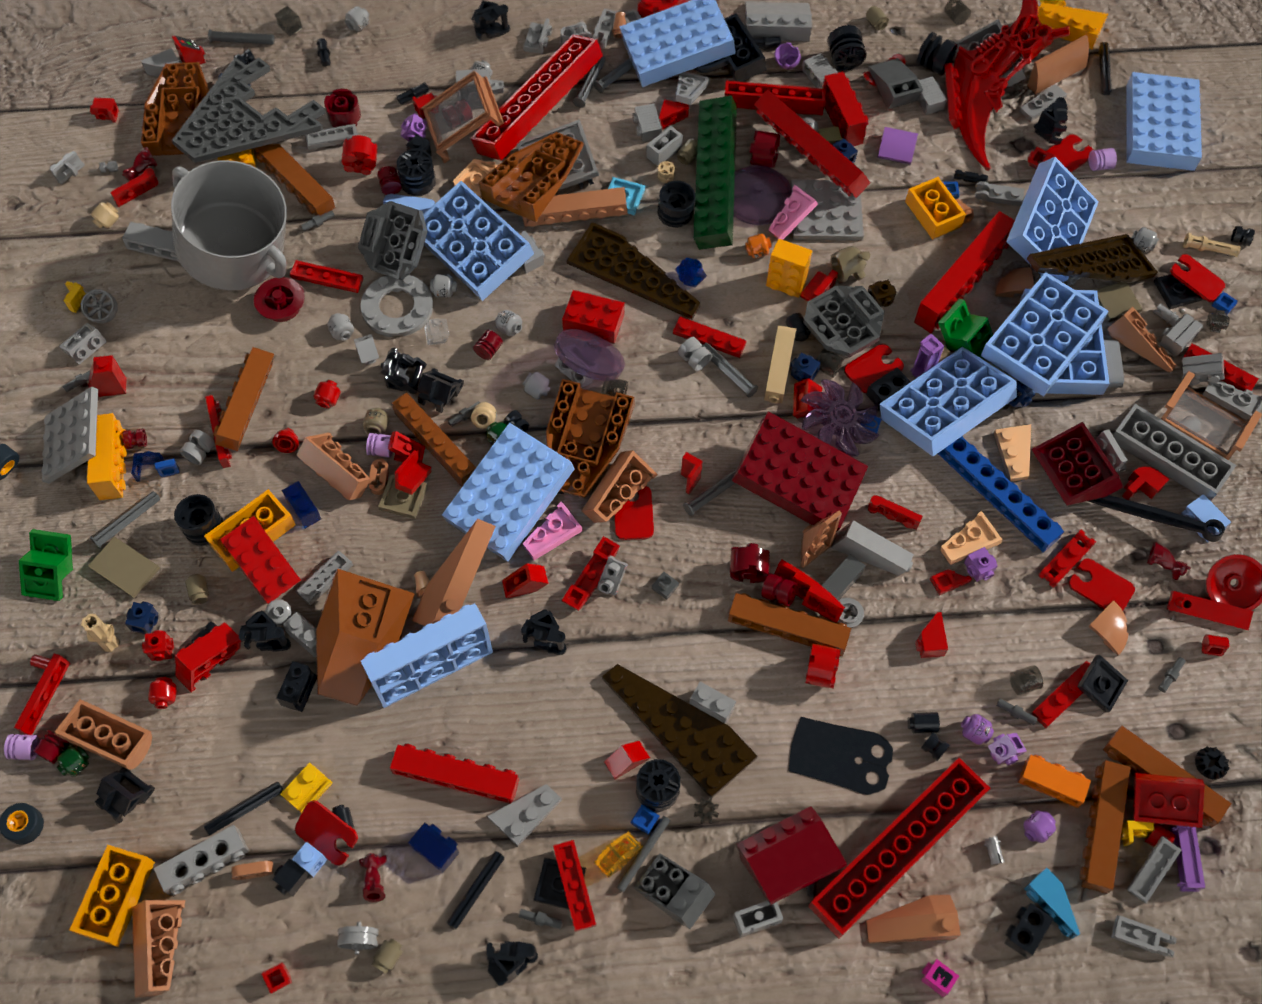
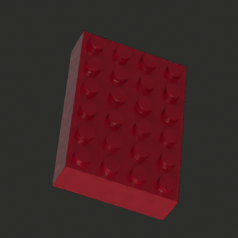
M768 411L761 420L731 481L811 525H815L818 521L840 511L842 514L837 532L844 522L868 466Z

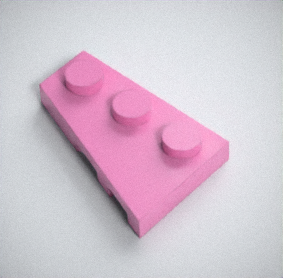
M796 185L792 188L791 196L786 198L784 208L781 212H778L768 229L777 239L783 240L818 205L814 198Z
M561 501L557 505V509L546 517V521L541 527H537L524 541L523 547L531 558L536 560L582 532V526Z

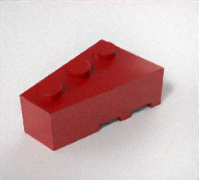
M224 622L220 626L212 628L205 636L197 638L187 648L180 649L175 655L176 678L192 693L196 689L194 685L203 677L207 679L211 676L209 671L217 664L222 666L240 649L241 641L239 635Z

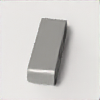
M1104 340L1110 383L1107 388H1122L1124 372L1119 341Z

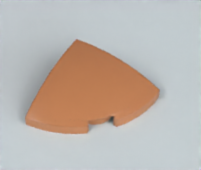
M1018 268L1002 277L997 285L995 296L1013 297L1014 294H1023L1024 289H1032L1034 280L1031 268Z
M1113 600L1088 627L1104 640L1103 643L1118 656L1120 655L1128 639L1127 619L1122 609Z

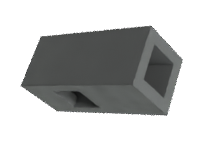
M849 554L822 586L837 600H840L863 574L865 565Z

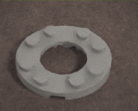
M387 275L380 277L368 286L361 299V312L366 324L374 332L387 337H392V335H403L404 337L417 332L429 321L433 311V300L429 288L423 281L412 275H408L403 280ZM391 291H405L414 298V306L410 313L404 317L390 318L380 311V301L384 295L389 294Z

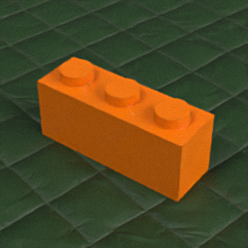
M1030 755L1025 760L1018 783L1076 808H1079L1084 803L1091 780L1085 778V775L1079 772L1068 771L1060 764L1049 763L1039 755Z

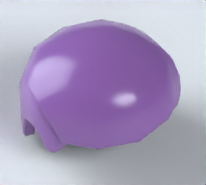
M789 42L779 45L774 53L777 64L786 70L797 66L801 58L798 48L792 46Z

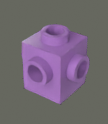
M415 113L402 123L400 136L408 142L416 134L425 138L427 122Z
M985 547L969 554L964 562L969 575L974 577L976 582L982 579L984 581L994 576V571L997 568L996 559L988 553Z
M1017 733L1001 734L993 739L994 742L988 745L991 757L998 765L1006 763L1009 766L1018 761L1017 757L1027 752Z

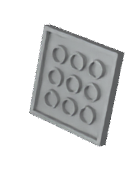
M580 119L523 140L517 144L518 150H521L555 132L584 143L573 167L559 190L599 176Z
M791 180V194L793 186L796 185L818 203L793 229V240L863 241L861 194L857 198L852 195L849 197L842 191L839 185L836 186L831 180Z
M90 387L46 415L44 419L42 482L49 484L96 456L98 389Z

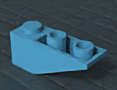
M1045 868L1024 890L1031 901L1037 902L1042 907V911L1054 918L1053 920L1059 925L1058 928L1061 933L1073 939L1080 932L1066 891L1059 879L1048 868Z

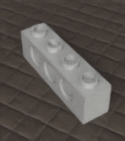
M232 825L154 868V871L163 891L168 895H176L184 891V887L189 884L201 882L205 879L204 876L209 873L221 871L225 868L224 865L231 861L241 860L249 850L239 829ZM227 846L225 854L218 855L220 848ZM207 857L205 865L199 866L200 859ZM187 868L186 874L179 878L180 870Z

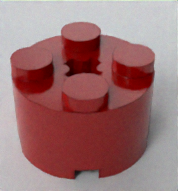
M354 135L352 139L347 140L346 138L344 140L341 162L346 172L370 175L372 170L375 169L378 147L376 143L371 142L372 139L362 135Z
M812 644L805 683L834 689L836 671L839 666L840 649Z

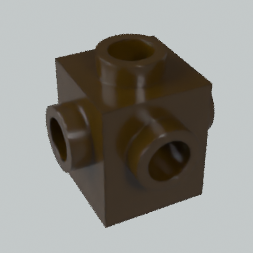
M887 279L869 285L867 292L880 307H888L894 302L896 288Z

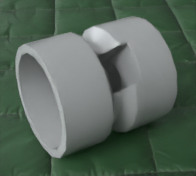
M695 337L688 338L678 350V354L685 361H688V364L695 371L702 370L712 358V354L705 347H702V344Z
M196 429L189 437L190 442H185L179 452L191 463L201 465L207 456L206 453L210 452L214 447L215 441L208 434Z

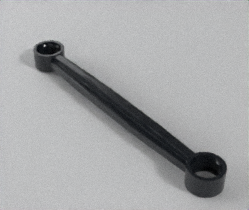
M1111 495L1088 501L1144 519L1202 533V536L1210 542L1219 541L1225 531L1224 524L1216 519L1208 520L1205 523ZM1207 527L1217 528L1220 534L1214 535L1209 533Z

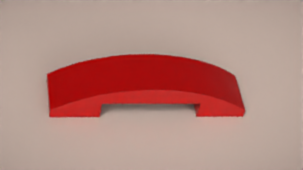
M603 536L593 551L594 555L575 584L570 586L562 602L579 611L597 588L608 557L611 555L615 558L620 545Z

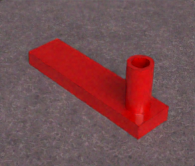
M1173 590L1171 591L1167 610L1249 630L1254 612Z
M54 653L50 659L35 654L30 659L31 666L45 671L14 726L16 730L24 735H32L70 665V662L61 655Z

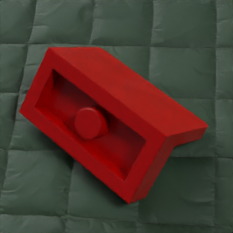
M832 269L828 275H825L818 271L800 293V297L810 301L828 291L836 284L838 272Z
M809 378L795 383L793 416L798 419L810 414L816 419H821L822 387Z
M414 450L395 471V488L410 495L418 489L432 472L431 466L418 461V451Z
M686 452L682 457L681 475L687 478L686 493L690 495L701 479L703 461Z

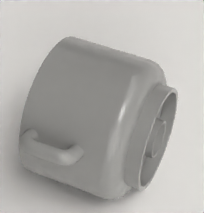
M230 160L208 162L199 165L191 171L181 166L173 169L172 181L175 189L171 200L173 246L180 264L190 276L209 287L230 291L251 288L262 283L271 275L275 278H283L285 276L287 262L283 251L287 218L286 202L278 185L267 174L249 164Z

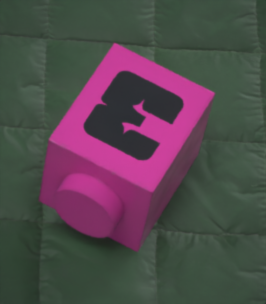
M938 959L932 963L928 962L921 972L924 974L921 981L942 997L948 995L959 978L958 974Z

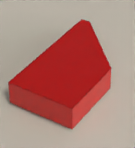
M949 569L930 577V581L939 596L972 580L970 576H963Z

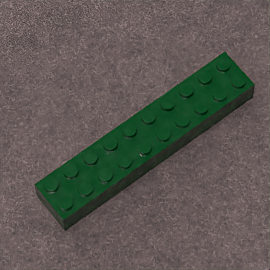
M732 95L699 101L693 234L699 250L733 245L737 108Z

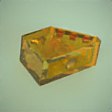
M628 831L608 844L594 863L609 878L620 871L643 848V845Z

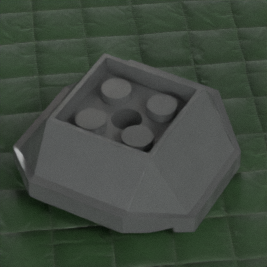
M389 201L376 210L374 209L367 213L358 249L363 254L370 270L403 280L418 266L427 235L423 211Z
M835 286L807 302L803 323L824 349L850 358L879 341L884 310L863 286Z

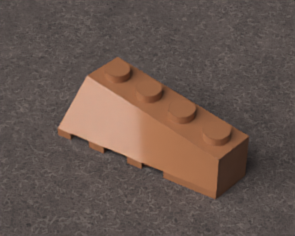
M330 432L305 437L297 457L305 465L311 467L318 476L324 478L331 487L337 489L344 498L353 500L362 497L370 478L358 464L351 462L352 457L348 453H343L340 450L342 446L338 442H333V436Z
M633 450L620 452L581 511L594 523L607 522L627 501H630L640 489H643L658 474Z
M145 900L132 907L135 997L158 996L170 990L175 962L173 956L178 945V940L176 939L178 928L181 927L182 918H180L181 911L185 906L186 900Z

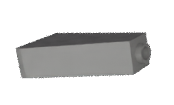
M854 520L837 532L831 546L836 551L848 556L851 554L858 560L897 576L908 572L913 564L911 560L914 554Z

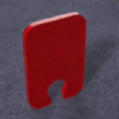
M1070 134L1062 139L1061 144H1055L1046 151L1054 154L1071 173L1089 161V154L1094 149L1088 145L1083 151H1076L1073 146L1081 143L1082 139L1075 134Z
M1187 254L1181 255L1177 261L1186 265L1189 271L1182 270L1176 263L1170 269L1171 274L1208 302H1213L1226 286L1221 278Z
M879 344L847 364L844 373L861 392L867 393L870 384L898 367L902 372L904 363L899 357L892 364L883 363L881 358L891 354L892 350L886 344Z
M645 486L643 489H640L637 492L639 499L634 502L627 501L615 514V531L619 539H649L653 536L652 492L649 487Z
M1089 558L1083 559L1078 569L1088 572L1092 579L1089 582H1084L1079 576L1073 574L1069 581L1070 588L1103 609L1114 600L1124 611L1135 592L1134 585Z
M316 800L306 804L295 825L296 834L336 866L344 864L349 857L347 853L337 848V839H343L350 848H353L358 840V834L352 827Z

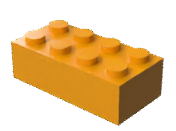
M113 413L97 415L96 456L88 460L87 484L99 500L123 498V491L126 489L125 480L123 479V474L126 473L124 457L127 455L123 443V431L125 429L121 427L120 421L116 419Z
M269 489L204 535L212 549L232 572L239 567L220 543V538L252 516L257 519L273 542L296 525L291 514Z
M107 845L69 930L78 935L119 947L132 917V907L137 905L155 862L147 856Z

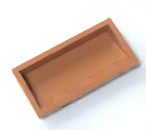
M1084 35L1035 61L1027 87L1037 94L1086 68L1089 55L1088 37Z

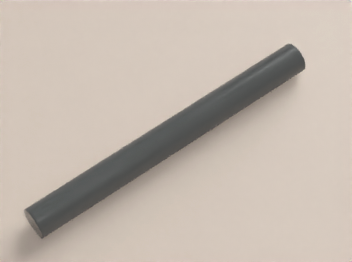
M665 816L662 817L616 887L621 892L625 891L669 824L670 819Z

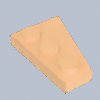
M1031 424L996 429L994 436L1008 480L1011 482L1027 480L1030 469Z
M980 511L976 518L969 521L959 533H956L944 543L940 551L949 564L952 565L966 559L969 554L983 547L987 550L1001 544L1002 538L984 513Z

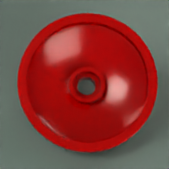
M1232 554L1219 559L1212 565L1207 574L1206 590L1209 598L1212 601L1247 610L1257 608L1262 603V565L1254 558L1242 554ZM1232 579H1236L1234 586L1230 584Z

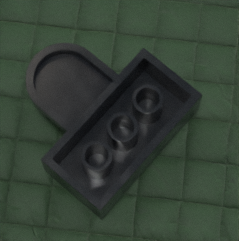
M737 13L724 18L734 39L735 54L694 68V70L700 73H710L726 66L735 81L743 82L765 72L766 61L765 56Z

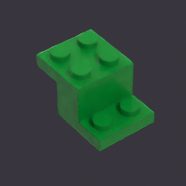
M958 299L938 322L946 346L952 351H957L964 347L984 360L981 357L985 344L993 336L988 317L969 314L965 300Z
M32 529L29 532L30 551L19 559L21 595L60 601L63 598L62 580L73 570L71 535Z

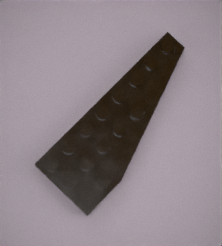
M594 222L590 224L567 259V264L691 320L700 308V302L695 297L679 287L673 278L670 279L666 272L650 258L642 255L638 248L627 242L623 235Z
M1128 234L1032 253L1027 257L1031 267L1038 273L1046 272L1048 274L1130 283L1155 277L1158 273Z
M616 664L602 676L603 681L711 799L757 759L758 756L729 725L619 664Z

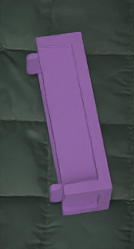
M932 334L920 341L921 346L914 367L911 369L912 375L915 378H918L937 365L941 357L944 345Z
M1172 826L1169 831L1176 835L1174 845L1182 849L1176 858L1180 883L1177 885L1180 887V892H1198L1205 888L1196 827Z

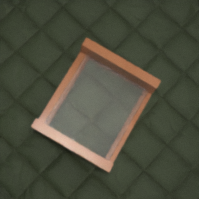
M475 70L421 107L437 150L436 153L441 156L444 163L450 160L447 152L449 147L488 120H491L498 127L504 123L488 78L486 76L482 78Z
M1188 371L1166 404L1167 410L1161 420L1229 460L1236 450L1240 452L1243 449L1262 413L1255 410L1248 421H1245L1188 387L1195 376L1194 373Z

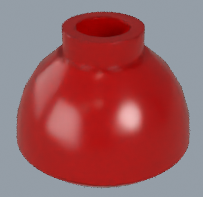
M285 428L274 435L272 444L276 450L282 453H292L298 449L299 439L292 429Z

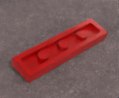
M952 63L945 65L949 121L953 128L957 129L961 128L960 121L962 120V113L959 110L961 100L958 96L960 87L956 80L959 78L958 70L954 69Z
M298 260L295 261L290 272L292 279L354 293L359 292L364 280L361 274Z
M679 317L673 330V334L685 339L695 337L702 345L709 343L715 350L737 358L741 357L747 340L683 317Z
M1192 343L1183 357L1209 355L1212 353ZM1224 360L1225 379L1221 381L1233 385L1241 391L1246 389L1252 391L1259 378Z
M213 395L206 396L205 399L214 433L216 425L220 426L221 424L219 412H222L220 402L215 401ZM216 445L218 459L223 469L231 467L229 459H232L230 449Z
M1087 660L1031 713V715L1038 718L1037 721L1045 728L1054 722L1083 694L1077 686L1090 666Z
M574 840L553 845L575 932L595 927L596 921Z

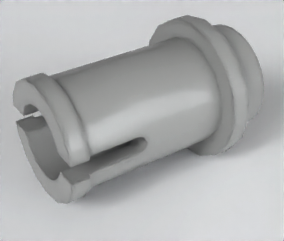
M1159 304L1157 310L1155 309L1153 312L1167 321L1166 324H1172L1178 317L1176 315L1177 312L1170 311L1162 304Z
M997 836L985 839L984 846H987L991 865L1005 862L999 845L1001 840H998Z

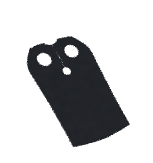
M801 717L791 745L789 771L861 794H874L886 788L889 778L886 767L892 762L893 747L882 735L875 732ZM875 745H880L885 750L884 755L880 758L873 756L871 752L872 747ZM861 757L864 762L857 764L855 758ZM869 772H876L879 775V782L873 785L867 782L866 775Z

